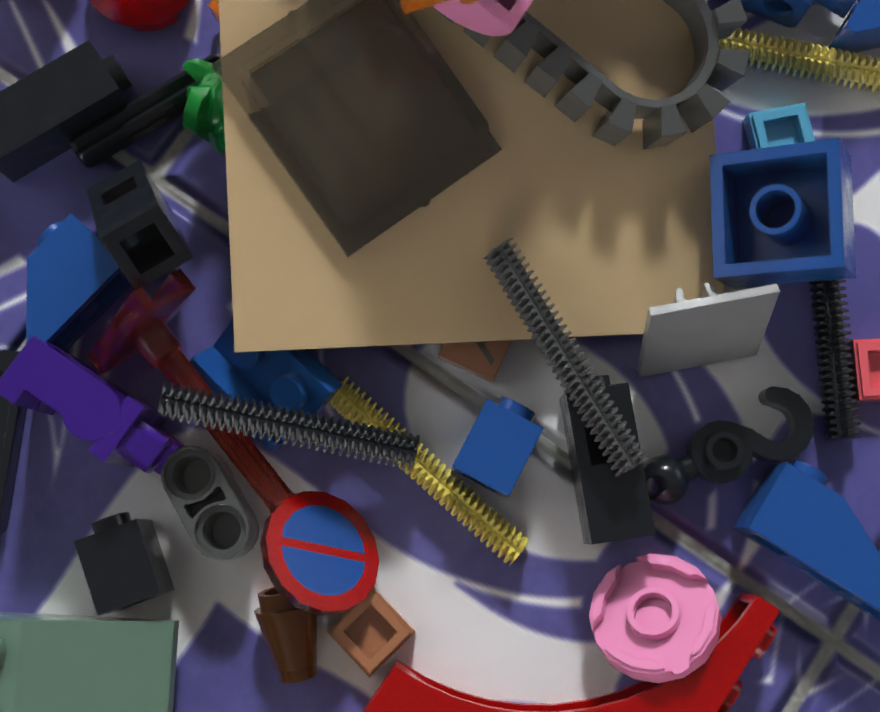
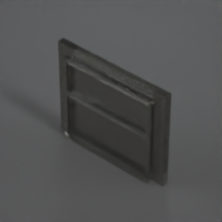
M309 0L296 10L289 11L285 17L212 63V68L347 257L353 255L420 207L428 206L430 200L502 150L490 133L485 117L412 13L404 14L399 0Z

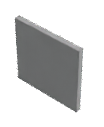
M704 283L701 298L685 300L682 288H677L673 303L649 307L637 367L639 378L757 355L780 293L777 283L718 295L710 283Z

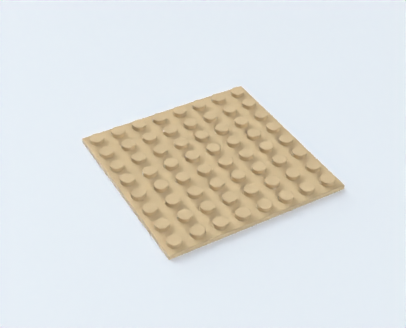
M218 0L235 353L532 340V332L527 331L528 326L523 325L524 319L519 318L520 313L515 311L516 306L511 305L512 300L506 297L508 293L503 292L502 289L504 287L498 284L500 280L494 277L496 273L491 272L490 269L492 267L486 264L488 260L483 259L494 248L510 238H513L509 242L510 245L518 244L513 251L516 252L520 249L522 251L517 256L518 259L523 256L526 257L521 264H530L525 271L534 270L529 276L530 279L538 277L533 284L538 285L542 283L538 292L546 290L542 298L545 299L550 296L551 299L546 305L549 306L554 303L555 306L550 311H559L554 318H563L559 326L567 324L563 333L572 332L567 338L643 335L648 308L673 303L677 288H682L685 300L701 298L704 283H710L715 288L717 295L725 293V284L713 278L709 155L716 154L714 119L696 131L691 132L681 117L687 131L686 134L667 146L643 150L642 122L644 119H634L632 133L613 146L592 136L604 114L608 111L594 100L590 109L575 122L555 107L576 85L565 75L562 74L557 85L545 98L524 82L535 67L544 60L532 48L515 73L494 57L504 40L512 32L504 36H491L483 48L463 32L464 26L456 22L452 23L434 7L429 6L404 14L399 0ZM533 0L526 10L616 84V86L636 97L662 99L677 95L684 89L692 74L694 44L689 28L678 12L663 0Z

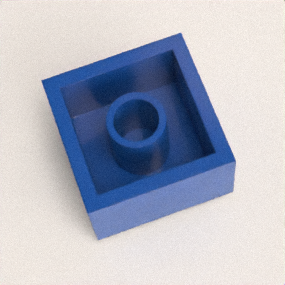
M840 138L709 155L713 278L730 288L856 278L851 156Z

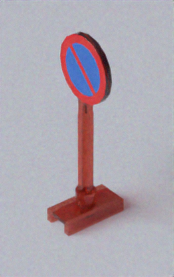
M181 268L170 273L152 299L142 287L131 292L87 355L102 375L141 354L152 369L158 367L166 379L174 383V389L180 383L182 384V391L189 385L190 393H192L195 387H198L199 395L203 389H206L207 397L211 393V388L181 352L183 345L167 326L196 289ZM209 422L206 430L270 510V515L265 520L260 547L263 567L275 589L294 607L317 616L340 615L364 601L376 583L379 557L375 537L363 516L345 500L327 492L302 491L300 493H293L248 435L244 436L243 429H241L239 434H236L235 427H233L229 433L227 425L223 431H220L219 423L215 429H211L212 426Z

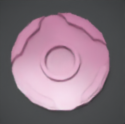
M652 553L635 557L637 562L629 563L623 568L619 564L605 575L594 591L589 613L596 644L611 666L634 680L663 683L684 678L706 663L719 642L722 617L714 590L708 584V580L696 566L676 556Z

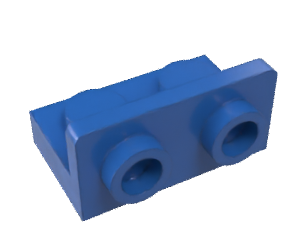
M233 319L212 347L194 355L187 365L188 369L204 384L210 393L212 390L215 392V397L222 392L223 400L228 394H231V401L236 396H239L241 402L245 397L248 400V404L254 399L256 405L263 401L264 407L268 403H271L272 408L278 404L280 410L287 406L288 411L295 408L297 413L301 409L304 414L310 411L314 416L324 409L343 385L309 350L235 353ZM259 432L254 437L271 452H275L285 445L282 436L278 443L276 442L275 435H273L271 441H268L267 433H265L263 439H260Z

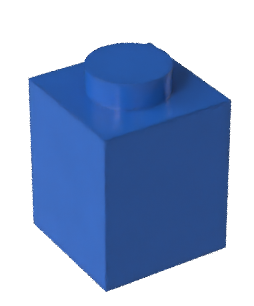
M502 397L499 405L487 399L451 470L497 495L507 498L513 490L544 428L532 422L535 413L526 406L506 397Z

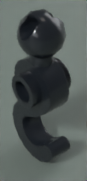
M772 386L759 393L758 399L761 404L782 412L786 417L788 430L785 437L779 442L771 441L751 428L730 421L717 420L700 426L691 434L687 442L685 456L675 459L672 456L661 455L653 457L645 463L646 482L649 478H652L658 485V490L655 494L648 491L649 499L663 505L676 503L684 497L689 487V481L697 477L706 482L717 484L737 480L747 472L753 457L767 462H778L796 457L807 448L813 436L814 419L809 405L799 394L788 388Z

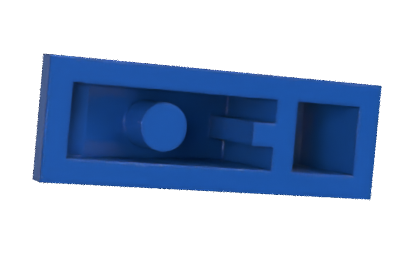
M795 460L792 465L786 462L769 466L738 517L733 529L880 621V553L844 497L828 488L826 484L829 478L807 463Z

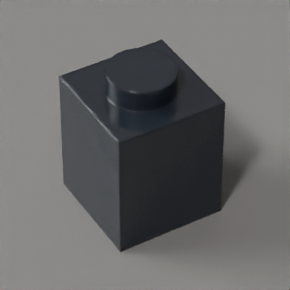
M129 512L115 514L92 523L93 535L74 541L97 616L117 612L175 590L152 520H131Z

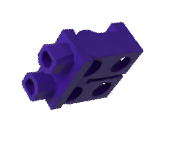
M34 335L31 336L0 378V395L14 405L31 410L34 409L49 415H54L57 411L62 415L65 427L73 436L93 442L88 451L103 462L129 467L135 465L145 473L155 471L161 475L162 466L166 458L176 449L186 446L161 428L169 418L168 416L166 419H162L163 416L160 413L157 417V408L137 400L70 352Z

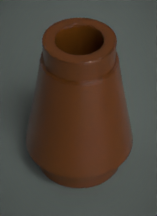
M282 585L258 593L260 607L254 613L275 667L279 672L280 682L296 683L316 676L318 674L316 664L317 609L301 603Z

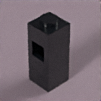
M88 40L0 91V172L14 183L70 150L72 147L69 141L72 136L130 103L123 91L132 87V84L113 54L102 59Z
M140 159L87 189L99 239L135 291L140 290L193 258L171 207Z
M609 375L595 376L592 379L593 381L601 380L597 387L605 386V390L601 394H610L605 401H614L610 408L618 407V411L614 415H623L619 422L626 421L627 424L624 428H631V432L628 435H635L636 438L633 442H639L629 383L611 385ZM564 393L559 401L584 544L593 545L656 535L643 463L616 477L615 474L620 469H611L615 461L607 463L611 454L607 456L602 455L607 448H598L602 442L594 441L598 434L590 435L594 427H585L589 420H581L584 414L577 413L580 407H573L575 400L570 401L568 399L571 393Z

